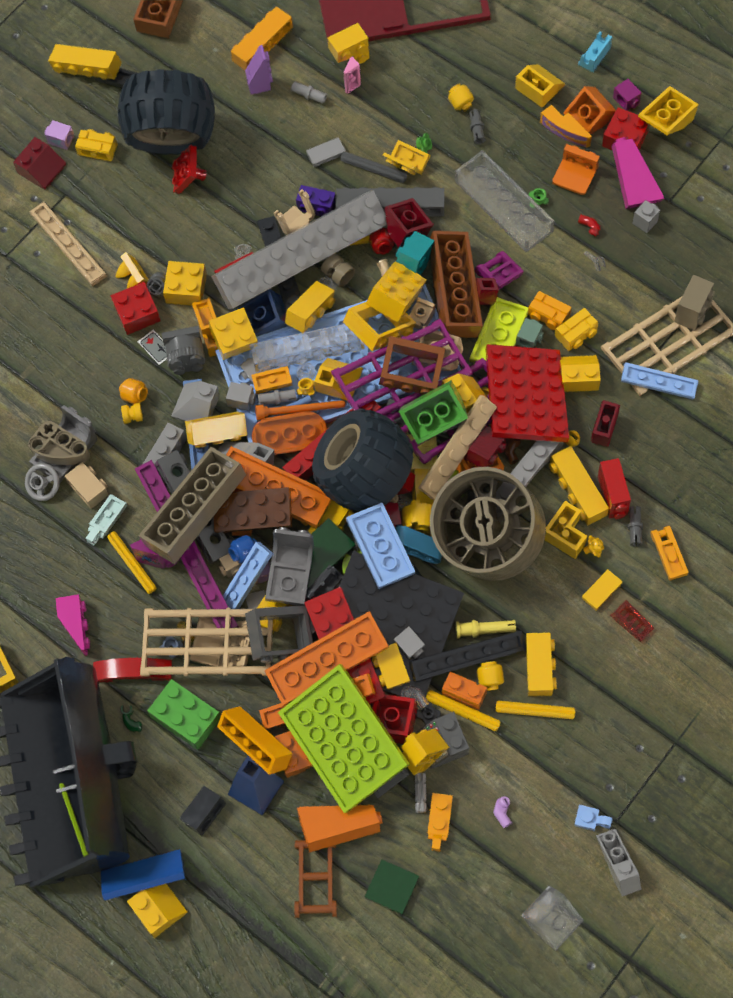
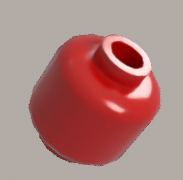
M382 227L369 235V242L375 253L387 254L393 249L394 241L389 236L387 228Z

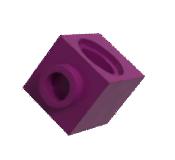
M627 79L614 87L613 98L624 110L628 111L640 104L641 92Z

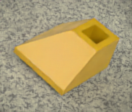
M327 358L320 365L314 381L315 391L348 401L331 373L332 370L338 367L342 368L348 365V363ZM359 367L340 376L345 386L360 379L363 368ZM355 390L349 392V393L351 394L352 398H353V395H354Z

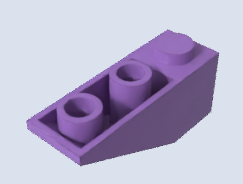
M263 45L258 47L245 70L250 94L271 90L270 83L273 80L269 63L270 59L268 51L264 52Z

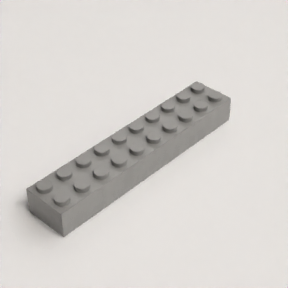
M374 190L366 192L211 277L227 308L233 309L387 225L385 212Z

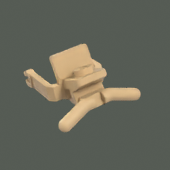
M303 189L298 193L307 211L305 214L296 206H293L284 214L279 213L278 210L274 212V216L286 235L307 225L315 217L309 195Z

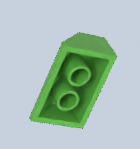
M452 380L402 406L399 410L417 445L469 418L462 398Z

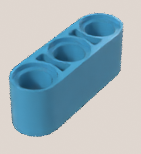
M406 526L395 527L407 554L433 564L441 562L442 555L432 537Z

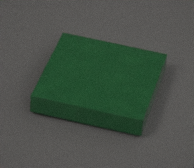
M381 859L365 894V899L403 915L419 876Z

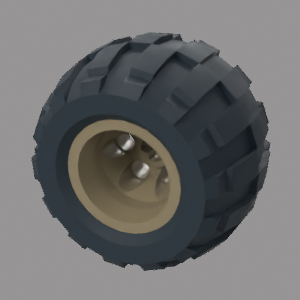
M352 410L338 418L322 436L313 457V478L327 497L344 508L360 512L379 503L385 505L397 495L409 476L413 462V446L403 430L388 417L372 410Z

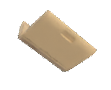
M199 617L197 628H217L211 617ZM246 620L237 622L238 628H247ZM195 636L192 647H224L225 636ZM230 636L229 647H250L249 636ZM224 655L190 656V660L208 666H223ZM229 655L228 666H247L249 655Z

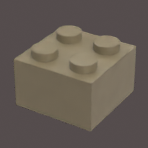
M696 275L692 276L678 304L675 323L694 331L698 325H702L706 316V310L709 311L713 302L712 299L715 294L713 282Z

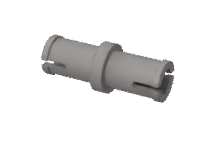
M297 81L292 84L291 92L305 96V99L308 100L312 99L321 104L325 103L327 93Z
M295 389L279 392L274 390L272 393L257 394L259 405L275 403L280 405L282 402L296 401Z

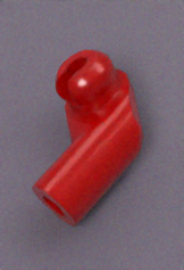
M580 215L578 223L589 226V234L597 236L601 229L598 222L594 218Z

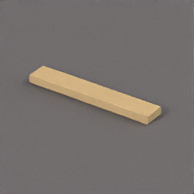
M45 202L29 211L31 216L92 287L107 277L102 268Z

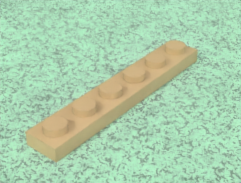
M484 395L478 397L468 412L469 418L462 421L418 487L430 499L435 500L440 489L448 482L469 447L497 408Z

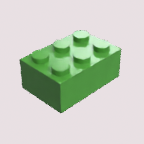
M172 679L147 710L150 718L196 750H199L217 726L221 717L219 711Z

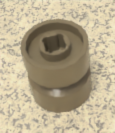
M334 253L324 261L321 266V272L327 277L332 278V281L338 286L344 287L353 278L355 268L344 262V259Z

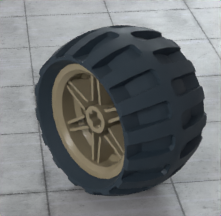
M164 69L142 71L127 78L119 97L118 122L121 134L128 146L147 153L179 155L190 145L196 146L197 150L203 149L211 137L215 121V106L210 87L203 78L197 77L192 73Z

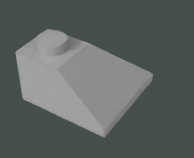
M202 381L184 384L171 417L185 422L212 416L220 397L218 386Z

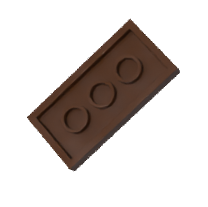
M287 487L232 492L214 515V532L225 533L292 527L291 489Z

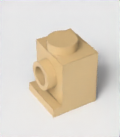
M418 297L409 316L416 322L414 328L423 329V326L427 327L435 314V304Z
M229 554L219 558L221 563L219 569L223 577L226 575L228 578L234 577L242 564L234 562Z

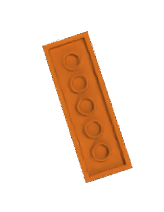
M230 447L226 455L239 462L246 473L244 479L236 487V491L289 487L291 489L292 517L317 528L332 499L327 497L318 486L237 448Z
M369 611L264 671L283 706H286L337 665L342 664L346 671L389 648V645Z

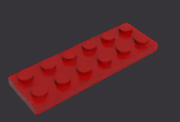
M341 587L304 602L319 639L355 620ZM370 658L347 671L352 679L370 674L375 694L365 697L369 705L386 698Z

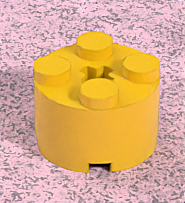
M420 500L411 501V505H407L402 509V526L432 537L430 513L433 503L425 504Z

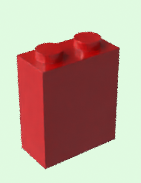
M617 458L600 462L597 478L603 499L609 507L608 517L609 519H621L628 515L631 498L620 460Z

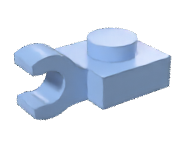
M579 805L575 826L595 831L596 825L610 829L612 818L598 816L599 809Z

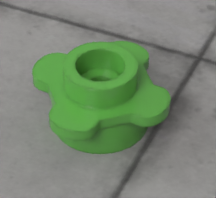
M424 133L423 137H418L416 140L417 149L425 153L432 149V141L428 133Z
M537 188L529 192L528 196L532 200V206L546 205L549 202L544 189Z

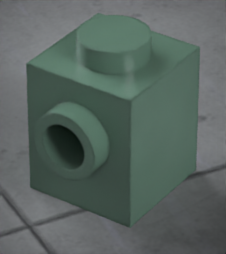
M525 318L517 334L516 345L535 348L537 342L541 343L543 339V325L537 320Z

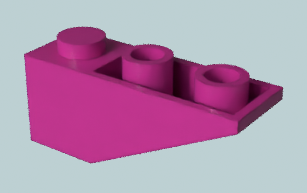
M79 594L56 598L58 619L84 656H88L87 649H90V641L85 633L88 630L87 619H84L83 612H86L85 600L82 601Z

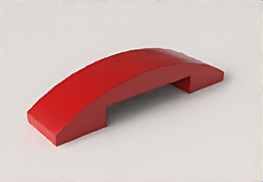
M117 658L93 662L98 682H113L114 679H151L152 681L172 679V675L141 676L142 658ZM147 658V667H172V660Z

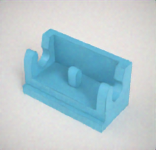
M599 32L592 45L581 56L578 65L594 72L611 48V35L608 34L603 39L601 36L602 32Z

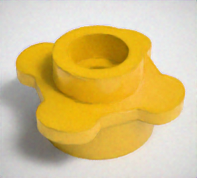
M303 378L298 382L299 388L296 390L298 395H314V380Z

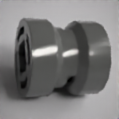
M156 272L150 277L147 289L151 294L159 295L163 293L166 275L162 272Z

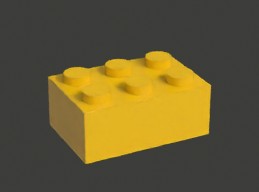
M395 261L373 287L366 304L392 320L399 322L420 295L427 279Z

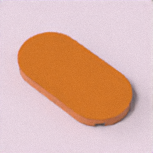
M311 411L267 417L258 421L254 426L252 442L274 449V455L302 451L327 430V425L320 415Z

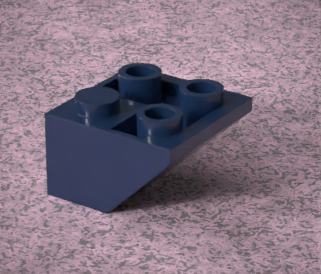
M247 756L235 775L228 796L263 816L284 781L275 773L269 775L253 759Z

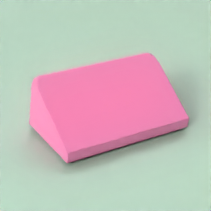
M353 57L350 58L344 70L345 92L347 94L361 85L360 66Z

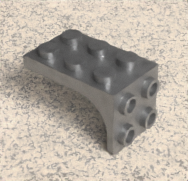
M63 405L61 407L63 415L59 426L84 441L88 449H90L98 440L95 434L96 431L92 427L93 423L85 416L83 418L80 417L78 412L71 406L66 407ZM64 440L61 444H66L69 440ZM84 449L78 450L76 454L82 453ZM35 456L29 461L32 466L39 463L52 466L58 473L59 484L63 481L65 475L76 466V464H50ZM38 469L39 471H41L42 473H44L46 476L52 475V474H51L48 470H46V469Z
M288 528L274 529L273 555L265 601L305 606L304 602L306 600L314 551L313 535L305 530L294 532Z

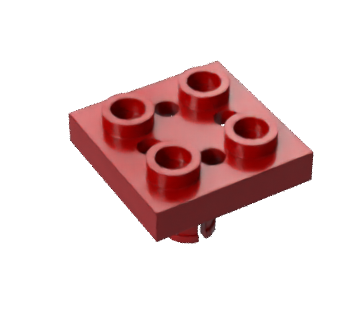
M190 145L173 162L174 176L172 184L174 185V193L180 194L195 178L204 181L207 171L196 168V146Z

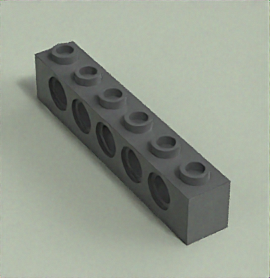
M178 450L158 459L154 464L171 495L191 472L185 465L187 462L182 453L179 454ZM178 469L181 472V476H174L172 470ZM214 516L209 521V527H204L196 537L210 565L217 562L219 558L229 554L228 549L232 541L229 537L226 538L224 533L214 532ZM210 536L217 537L219 543L212 544L210 542Z

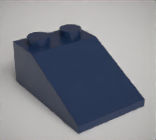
M271 289L264 291L235 309L238 310L244 307L256 337L289 326L285 324L286 309L281 295Z

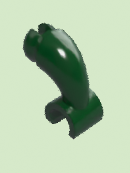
M122 705L120 709L123 714L122 718L125 727L134 733L141 732L142 722H135L130 718L134 712L133 707L130 705V711L125 713L124 705Z

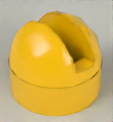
M571 430L569 431V440L565 443L568 446L575 447L580 442V435L577 431Z

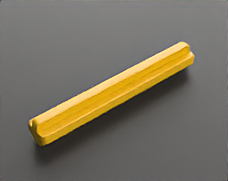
M115 531L108 534V540L146 592L151 594L156 591V585Z
M429 690L426 695V701L486 728L497 731L500 727V720L435 691Z
M508 701L496 702V712L563 719L575 718V708Z

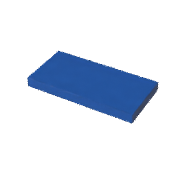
M180 849L100 871L104 900L185 878Z

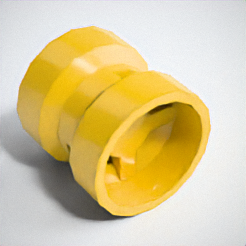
M135 403L131 407L128 405L121 406L124 424L131 423L132 420L137 422L143 421L140 403Z

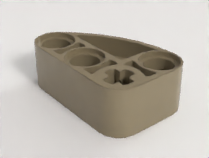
M52 421L44 422L28 442L33 455L50 464L75 465L84 463L90 458L89 449L84 441ZM64 440H69L66 444H61ZM38 445H42L40 449H35ZM84 449L82 453L76 454L78 450Z

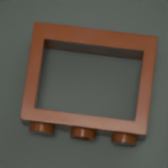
M389 336L379 385L388 387V389H401L406 393H420L422 396L436 389L446 348ZM392 352L436 361L432 383L387 373Z

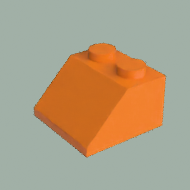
M584 86L563 113L565 115L569 113L591 135L610 121L616 109L596 87Z

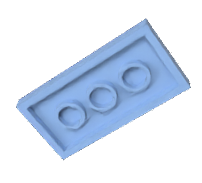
M383 503L346 517L347 523L378 589L415 574L412 563Z

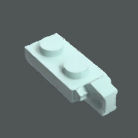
M111 494L89 523L88 531L90 533L86 537L89 544L94 546L99 538L103 539L127 507V503Z

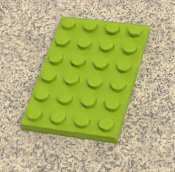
M342 664L337 665L278 712L344 813L349 812L410 765Z

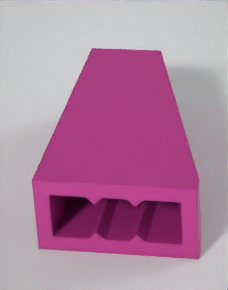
M626 137L617 139L612 145L625 209L641 206L645 200L649 203L661 202L664 199L663 194L633 139L627 140Z

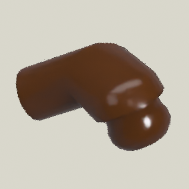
M507 439L504 453L511 465L519 461L515 449L520 445V439Z

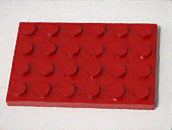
M487 344L485 351L489 400L497 406L491 415L492 437L568 442L569 430L564 384H562L560 350Z

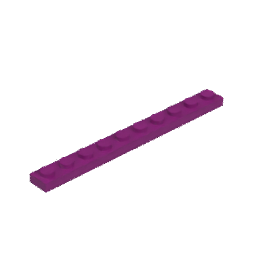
M150 460L135 468V471L158 512L171 495L156 466ZM193 541L180 558L206 608H229L195 541ZM211 617L217 628H225L226 617ZM231 617L230 628H238L239 626L235 618Z

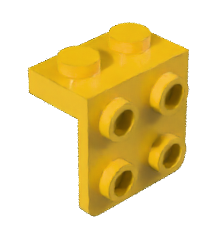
M398 140L392 154L389 155L384 152L382 156L386 157V162L397 168L402 166L401 169L415 176L416 173L422 175L431 155Z

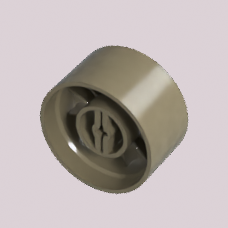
M476 467L455 475L440 489L431 508L430 530L437 549L451 564L475 578L499 581L520 574L535 561L544 544L546 520L543 509L535 495L517 478L501 469ZM497 482H506L516 486L506 501L496 498ZM491 486L490 492L483 494L484 487ZM473 488L476 499L470 501L465 507L457 503L461 496ZM526 498V505L519 507L520 499ZM496 507L502 509L505 517V524L501 533H499L501 531V524L497 520ZM460 510L461 516L458 519H454V513ZM531 510L530 528L520 527L518 515ZM475 517L476 526L479 528L481 542L476 541L472 531V525ZM448 524L460 525L463 537L449 543L447 534ZM514 544L521 547L517 554L510 560H506L504 552L509 550ZM462 548H466L467 552L465 555L459 557V551ZM475 551L485 555L484 569H474L466 566V563ZM502 561L501 565L494 567L496 562Z

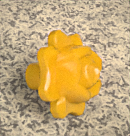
M590 535L587 540L588 546H585L583 550L585 554L592 553L600 558L602 550H604L603 542L599 538Z

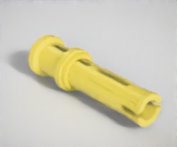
M476 620L466 623L456 621V638L460 639V637L464 636L477 638L479 634L515 632L516 623L515 620L478 623Z

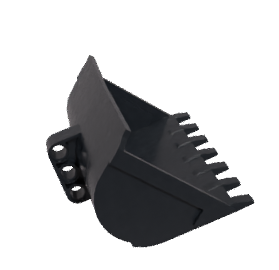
M72 657L55 659L54 663L0 693V709H2L4 726L0 727V738L7 739L9 755L0 756V767L11 766L13 784L1 786L0 794L1 796L15 795L18 813L6 815L4 820L5 826L20 825L23 839L21 843L10 845L9 852L10 856L25 854L28 873L14 876L15 886L30 885V888L60 883L64 882L65 878L110 869L129 859L118 779L129 778L135 773L137 757L134 742L125 741L111 744L95 667L90 664L75 662V658ZM63 783L65 786L62 788V790L59 786V784ZM64 791L67 792L86 851L88 852V855L85 857L83 856L62 795Z

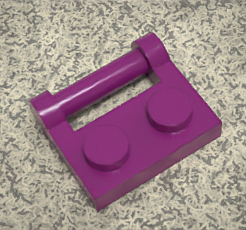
M504 251L497 253L496 257L485 264H479L475 267V272L478 276L495 278L499 290L522 276L524 272ZM498 263H503L493 271H489L490 268L494 267Z

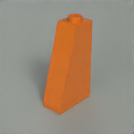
M357 805L347 813H344L340 806L297 808L298 818L309 853L379 833L380 824L383 823L381 814L375 811L374 805Z

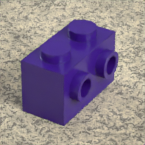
M304 185L300 186L299 191L303 189L304 192L308 193L315 215L323 216L335 209V192ZM298 193L296 198L297 208L301 212L306 213L307 211Z

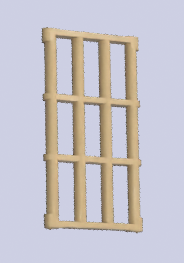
M680 297L671 304H666L663 306V309L641 323H636L633 325V328L611 342H606L600 347L621 373L623 372L622 364L650 347L656 355L639 366L649 368L661 360L667 368L663 372L675 374L677 370L699 356L705 355L708 350L730 336L733 337V323L713 301L711 308L717 316L696 328L695 331L690 332L687 327L675 323L676 314L673 310L678 308L682 298ZM668 314L674 322L649 338L643 329ZM721 321L727 325L729 329L704 345H701L696 337ZM677 328H680L685 336L660 351L654 344ZM637 333L644 340L642 343L618 358L610 351ZM691 342L696 350L672 365L666 356ZM630 384L639 396L648 390V388Z
M144 609L141 676H188L199 674H223V676H228V674H262V676H267L264 670L271 667V662H267L266 666H228L229 655H252L251 647H229L230 636H249L248 628H230L231 617H245V613L253 609ZM187 617L186 628L149 629L150 618ZM192 617H226L225 628H191ZM268 620V628L261 629L262 635L267 636L265 651H272L273 620ZM185 636V647L148 648V638ZM191 636H225L224 647H190ZM184 655V667H147V656ZM190 655H224L223 666L189 667Z

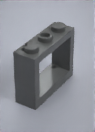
M306 606L257 608L245 613L253 660H261V663L271 662L273 659L282 661L313 643ZM293 618L298 649L265 651L260 620Z

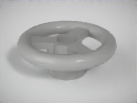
M45 463L32 466L25 476L26 491L33 499L38 501L51 499L59 488L58 473L52 466ZM38 469H46L52 475L44 477L42 475L37 474L35 471ZM54 481L52 490L48 494L43 495L44 487L49 482Z

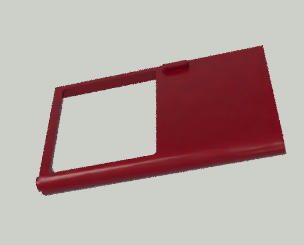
M319 0L326 38L359 23L367 35L368 41L491 20L487 0H480L481 14L412 26L408 24L403 0Z

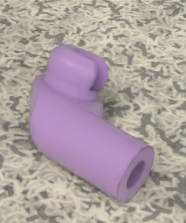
M506 796L497 799L493 811L503 828L508 827L512 823L506 815L510 805V800Z

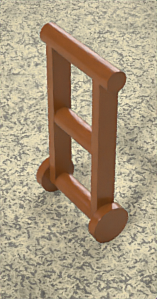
M306 840L295 841V849H299V901H295V918H300V914L332 913V917H337V900H333L332 848H336V845L327 847L328 872L304 873V849H308ZM328 880V905H304V881Z

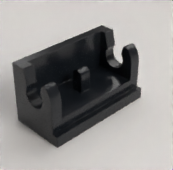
M203 786L179 819L190 829L203 836L226 803L221 796Z

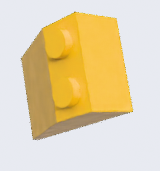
M669 86L638 117L665 135H669L684 129L694 119L698 104Z

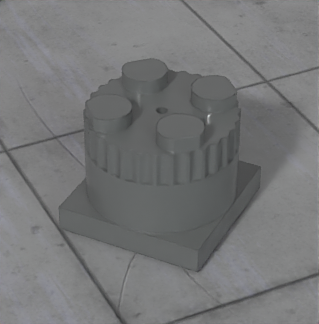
M198 326L161 333L168 367L174 374L182 375L185 372H198L203 369V364L205 363L204 348Z

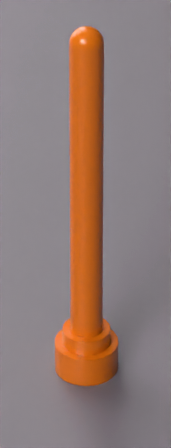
M341 400L272 408L255 405L256 419L262 420L267 418L268 415L344 408L346 402Z

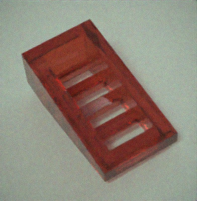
M627 600L622 602L610 614L619 625L639 642L654 629ZM626 610L627 612L622 616L620 613ZM630 615L633 616V618L629 622H627L626 619ZM637 620L639 623L633 628L631 625ZM644 626L645 629L639 634L637 631Z

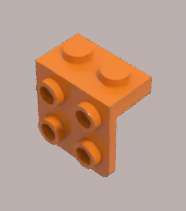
M566 144L563 150V159L553 177L552 183L577 194L585 195L598 169L600 156L593 152L582 150L577 146Z

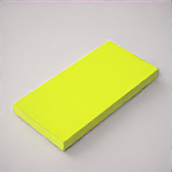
M497 297L495 304L491 305L469 361L475 363L481 358H484L486 361L485 349L487 344L515 346L517 334L525 318L528 316V307Z

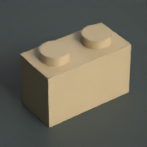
M82 462L66 474L65 478L72 489L92 509L109 496L106 490L108 486L103 479L98 480L95 477L96 472L90 465L87 467Z

